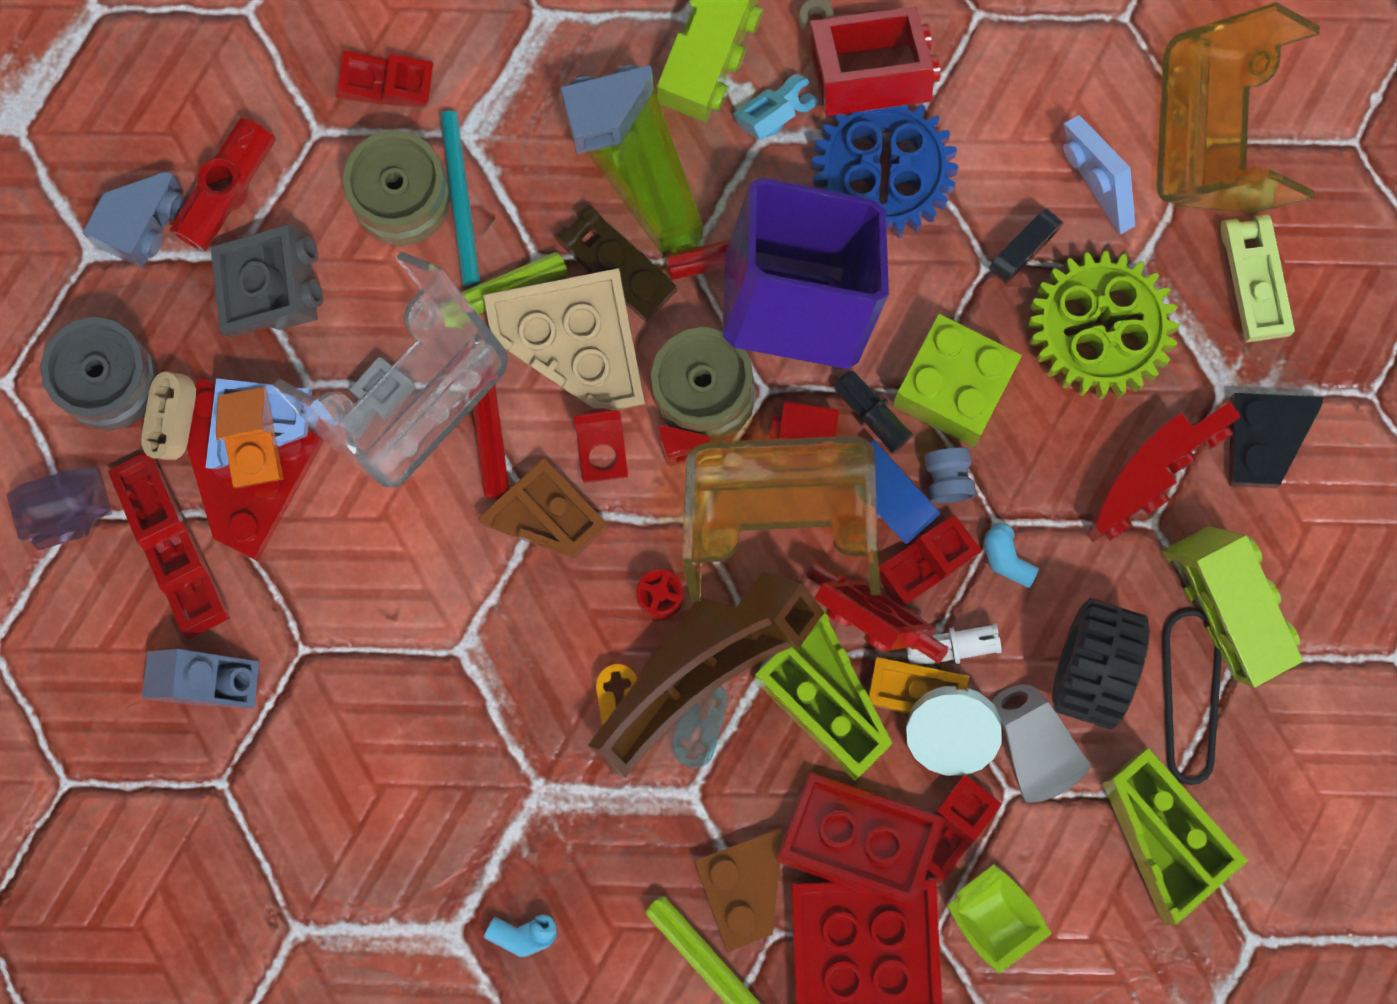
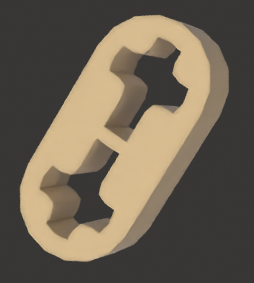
M161 372L156 375L151 383L141 434L143 451L151 458L176 460L186 450L196 399V388L189 376L173 372ZM172 389H174V396H173V398H171V391H172ZM164 435H166V442H165V443H163V437H164Z

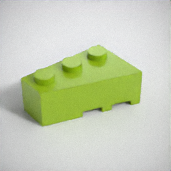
M1207 526L1161 550L1167 563L1176 560L1188 579L1190 585L1184 588L1183 591L1191 602L1199 598L1210 622V625L1205 629L1215 646L1219 649L1225 664L1236 681L1255 688L1304 662L1297 648L1300 645L1299 636L1292 624L1285 620L1278 606L1281 604L1280 593L1274 583L1266 579L1260 566V562L1263 560L1262 553L1251 537Z

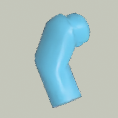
M1004 523L994 524L990 531L985 534L984 548L989 566L995 573L1026 588H1030L1039 567L1017 557L1013 541L1015 534L1009 525Z
M548 915L536 916L535 920L517 928L494 917L484 938L519 957H527L548 948L556 940L557 926L554 919Z

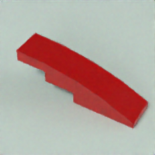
M144 452L108 470L135 540L145 552L156 582L168 599L181 633L189 640L230 619L200 549L156 460L147 456Z

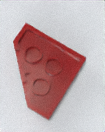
M200 377L195 385L196 399L187 450L212 537L217 542L258 562L324 441L320 436L308 431L307 437L278 447L283 480L233 488L229 465L219 469L206 468L216 384Z

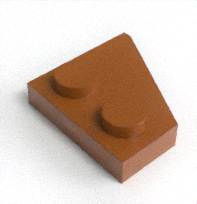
M545 458L536 464L478 518L484 527L571 558H575L608 528L607 523Z
M781 829L694 860L727 952L773 935L780 863L777 862V856L783 837Z

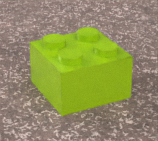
M938 314L899 388L892 406L974 448L1022 355Z

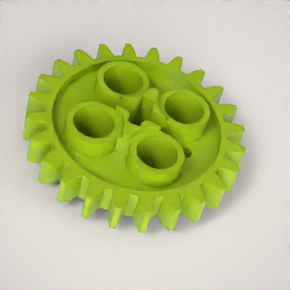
M1104 251L1098 263H1095L1090 253L1086 252L1081 259V267L1069 258L1064 264L1065 274L1054 268L1049 275L1052 284L1041 283L1037 292L1044 299H1034L1030 306V309L1040 315L1032 316L1028 321V327L1040 330V332L1034 334L1029 342L1030 345L1044 347L1036 360L1037 362L1052 361L1053 365L1047 374L1049 377L1055 376L1059 372L1065 374L1062 388L1066 389L1076 381L1080 383V396H1084L1092 386L1096 387L1098 399H1103L1109 387H1112L1117 398H1121L1126 393V383L1135 392H1138L1144 386L1142 377L1152 382L1159 375L1155 366L1164 368L1169 363L1170 358L1163 351H1172L1177 346V341L1167 335L1175 333L1179 329L1180 323L1167 320V318L1173 315L1178 308L1174 304H1163V300L1171 290L1169 288L1159 290L1154 288L1153 285L1159 277L1158 273H1154L1147 278L1141 275L1144 262L1141 261L1133 269L1127 267L1126 254H1123L1118 262L1114 264L1111 263L1108 251ZM1119 291L1124 293L1128 297L1130 305L1127 307L1116 305L1110 298V292ZM1069 300L1080 302L1085 308L1086 315H1072L1067 311L1065 302ZM1139 314L1142 316L1141 321L1124 320L1131 315ZM1098 318L1101 319L1103 325L1113 324L1109 332H1106L1103 325L1093 326ZM1066 329H1082V331L1078 332L1076 335L1067 336L1064 333V330ZM1132 334L1136 336L1141 343V349H1128L1123 344L1121 335ZM1079 343L1091 345L1097 353V358L1094 360L1082 358L1078 354L1076 345Z

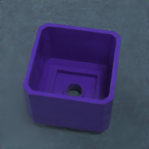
M762 177L751 182L725 253L723 338L733 348L848 369L859 363L889 295L886 210L875 200Z

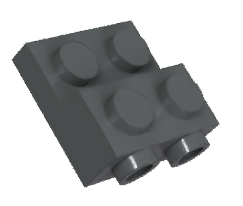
M287 224L210 247L220 334L234 337L266 327L282 330L318 320L317 307L323 303V292L319 283L313 279L311 263L316 262L318 259V250L315 242L306 232Z

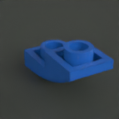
M875 440L869 443L840 470L905 544H908L941 514Z

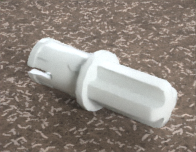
M997 623L961 631H955L954 627L949 628V633L932 636L944 645L949 646L948 652L941 662L955 660V664H960V659L1002 653ZM909 647L906 649L910 664L921 666L935 663L917 649L913 650Z

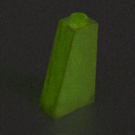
M653 86V93L622 143L587 153L658 251L663 253L671 250L674 253L694 248L697 245V241L703 240V224Z

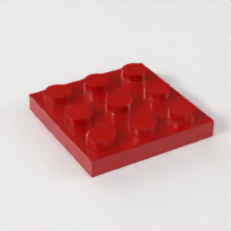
M924 880L914 911L838 883L791 884L795 1004H943L936 880Z

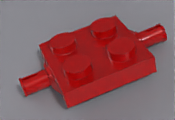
M819 561L810 567L807 578L820 585L814 599L827 607L826 614L831 619L845 626L854 625L866 633L864 640L879 650L889 652L890 650L907 649L909 647L913 650L917 649L935 663H940L944 659L949 646L932 637L936 630L934 626L862 579H846L845 576L837 575Z

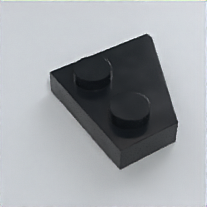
M1233 393L1230 396V402L1241 417L1230 426L1234 433L1230 436V486L1277 488L1281 485L1323 404V397Z

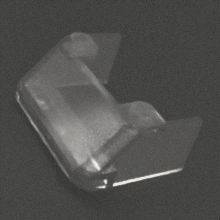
M402 251L395 258L421 289L410 300L404 313L405 326L416 341L355 405L348 397L338 392H327L316 399L281 379H278L273 385L314 432L369 478L385 487L399 486L414 473L499 381L506 370L508 362L507 353L502 344L444 270L439 266Z

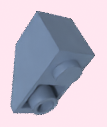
M627 65L618 68L612 75L596 79L593 76H583L572 80L568 86L561 87L563 104L577 154L622 143L653 93V76L650 65L640 68L637 65Z
M163 172L103 193L83 234L96 248L144 268L148 258H153L158 253L163 240L162 232L169 218L173 219L179 213L183 203L184 190L173 175Z
M181 649L147 651L142 699L192 705L254 708L259 661Z

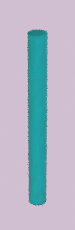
M445 111L440 114L462 284L463 286H475L481 282L458 113L456 111Z

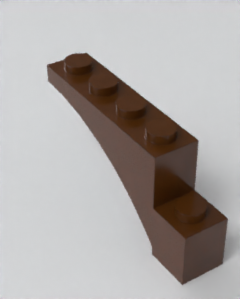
M762 572L736 608L699 597L588 746L615 774L626 778L651 746L694 705L748 668L791 647L799 649L825 612L801 582Z

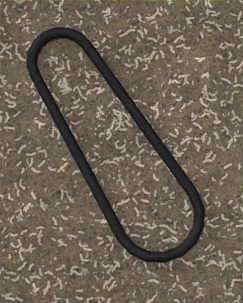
M1187 609L1181 610L1170 618L1165 625L1163 634L1167 757L1169 769L1173 776L1182 783L1195 785L1208 779L1213 772L1215 763L1222 655L1215 646L1207 766L1200 776L1194 778L1185 777L1178 771L1175 764L1170 634L1174 624L1186 616H1197L1210 624L1204 611Z

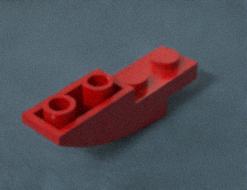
M1228 402L1193 427L1184 414L1180 412L1156 431L1128 460L1105 492L1088 532L1091 541H1096L1104 534L1109 541L1113 540L1133 526L1128 519L1141 509L1148 516L1171 500L1166 492L1177 482L1168 471V468L1173 475L1177 474L1197 459L1192 453L1205 443L1212 450L1234 434L1230 426L1241 415L1232 403Z

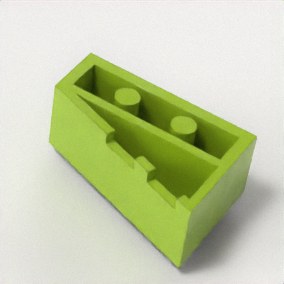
M759 0L690 1L689 6L694 8L682 34L679 32L677 34L657 85L658 104L705 123L708 122L713 109L716 111L721 110L729 91V86L725 85L726 79L730 71L738 72L746 53V47L742 46L748 32L755 34L761 22L764 9L759 7Z
M825 612L799 649L791 647L777 653L755 674L754 681L856 781L893 743L866 690L863 689L850 663L851 661L845 649L842 648Z
M1149 748L1134 754L1102 783L1163 925H1177L1248 861Z

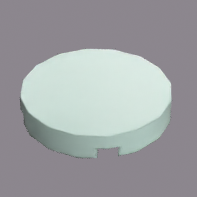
M943 686L925 693L913 704L906 726L907 745L914 758L928 770L946 776H963L964 774L968 775L983 769L995 758L1001 745V718L990 700L980 692L969 688L967 692L955 690L956 686Z

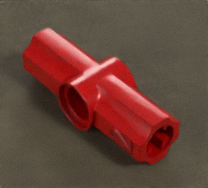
M240 117L216 157L206 161L201 166L198 173V185L170 227V232L185 244L206 253L231 211L241 207L246 201L248 195L247 186L276 142L274 135L249 118L244 119ZM224 178L232 179V183L227 189L214 191L215 185Z

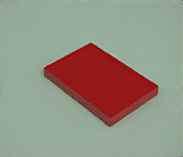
M809 771L778 853L777 862L914 911L945 817Z

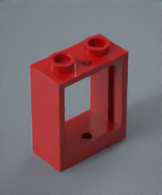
M916 6L810 21L811 56L825 116L932 102L933 82L940 81V65L937 54L930 55L929 53L931 51L930 28L928 23L921 24ZM910 46L914 63L841 73L837 55Z

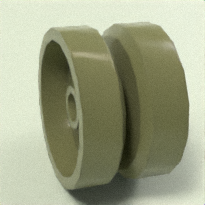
M396 130L373 134L359 143L346 160L342 178L346 199L356 219L366 233L383 244L407 246L420 243L436 233L448 216L451 195L440 158L428 142L415 134Z
M709 327L686 329L668 339L655 356L651 370L653 394L659 412L668 426L707 435L710 437L711 442L724 440L740 431L751 417L757 397L751 359L746 350L733 348L723 338V330Z

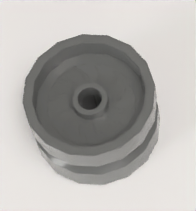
M95 316L74 320L58 330L46 345L40 365L42 383L52 401L86 427L103 431L127 428L144 417L149 389L153 379L158 375L157 363L152 355L128 329L114 320Z

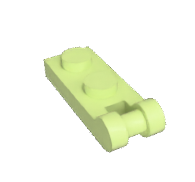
M1256 215L1252 217V221L1239 222L1237 218L1223 220L1220 227L1221 239L1227 250L1245 343L1291 336L1295 329L1270 215ZM1254 239L1258 247L1246 249L1244 240Z

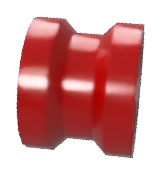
M651 570L642 576L637 585L636 594L639 607L651 619H670L682 607L684 598L682 583L669 570Z

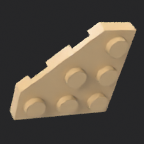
M619 268L483 295L492 341L593 409L608 408L611 411L646 405Z

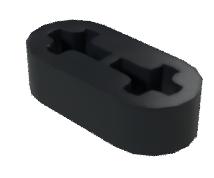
M1048 208L1043 209L996 257L989 270L1004 284H1007L1055 236L1064 222Z

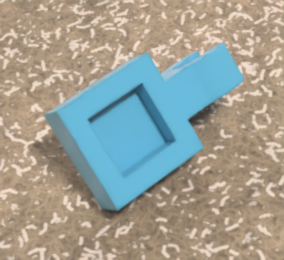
M795 74L788 78L777 91L773 92L767 89L733 113L739 127L761 141L765 137L779 132L784 123L796 116L794 110L807 112L814 108L818 103L815 96L807 92L798 98L799 91L809 84L808 79L800 74Z

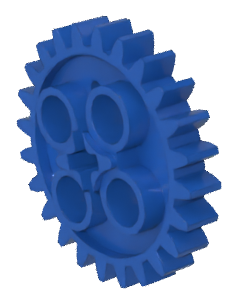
M923 104L914 112L908 110V105L853 112L849 113L848 117L844 114L834 115L833 122L836 127L824 124L821 135L826 140L815 141L814 151L820 156L812 157L811 169L820 172L813 176L812 184L814 187H825L823 190L875 200L886 210V228H892L899 239L902 238L904 225L908 224L917 233L921 227L920 217L932 223L937 214L934 207L939 209L946 208L948 198L943 193H953L956 183L950 177L956 176L959 166L948 161L955 158L957 148L954 146H943L949 140L950 131L944 130L936 133L935 130L940 117L937 115L927 121L923 119L925 105ZM888 130L890 142L887 167L890 172L886 187L887 203L881 204L879 202V186L881 181V165L879 161L882 152L881 132ZM857 138H865L871 141L874 147L865 151L858 150L853 146L852 141ZM903 140L912 141L919 150L913 153L903 152L899 149L897 143ZM857 180L866 181L872 187V191L865 194L856 193L850 187V183ZM904 182L910 183L915 187L917 193L912 196L901 195L897 192L895 185Z

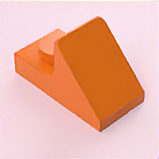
M267 387L219 395L215 436L216 440L225 441L233 488L283 480Z

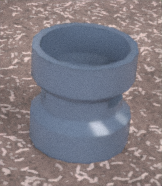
M948 448L925 454L926 470L931 473L933 479L928 488L932 503L959 502L976 496L975 481L968 477V468L972 464L970 449Z

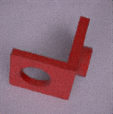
M596 408L585 411L583 415L573 416L578 437L583 483L628 478L620 411ZM607 445L616 452L617 459L613 467L608 470H598L591 465L590 454L595 447Z

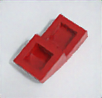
M343 49L335 97L373 104L427 107L434 62L390 53L388 59Z
M954 514L919 537L912 545L878 566L874 573L893 600L905 607L979 555L982 550Z
M965 774L933 812V814L945 817L927 871V875L936 880L939 885L944 882L969 846L976 841L1002 805L1001 802Z

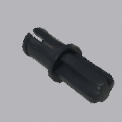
M849 371L836 382L834 386L835 391L861 418L859 424L861 426L866 424L889 448L892 454L912 438L914 434L886 406L889 401L886 398L881 400L856 372Z

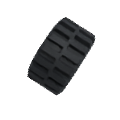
M1089 598L1080 607L1066 638L1054 680L1052 701L1056 713L1107 729L1116 727L1125 716L1132 702L1144 667L1150 638L1147 615L1093 598Z

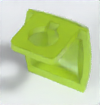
M995 864L957 892L954 901L947 905L966 940L978 955L998 974L1002 973L1052 934L1031 899Z

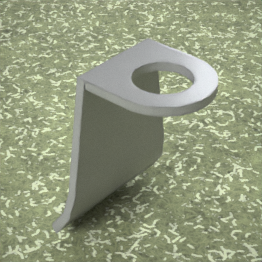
M1031 685L1012 686L1000 692L993 699L992 703L1005 728L1016 779L1025 802H1042L1065 793L1084 778L1091 767L1090 762L1081 752L1049 701L1035 687ZM1025 695L1028 697L1027 702L1019 708L1012 710L1003 708V704L1013 696Z

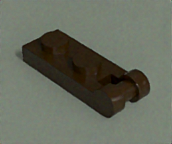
M585 204L576 213L577 219L568 228L563 226L554 235L556 241L591 274L619 268L626 305L647 323L677 292V286L608 225L595 209ZM591 231L599 239L589 249L581 240Z

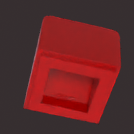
M657 425V434L667 466L670 465L671 467L708 456L711 453V440L709 436L670 426Z

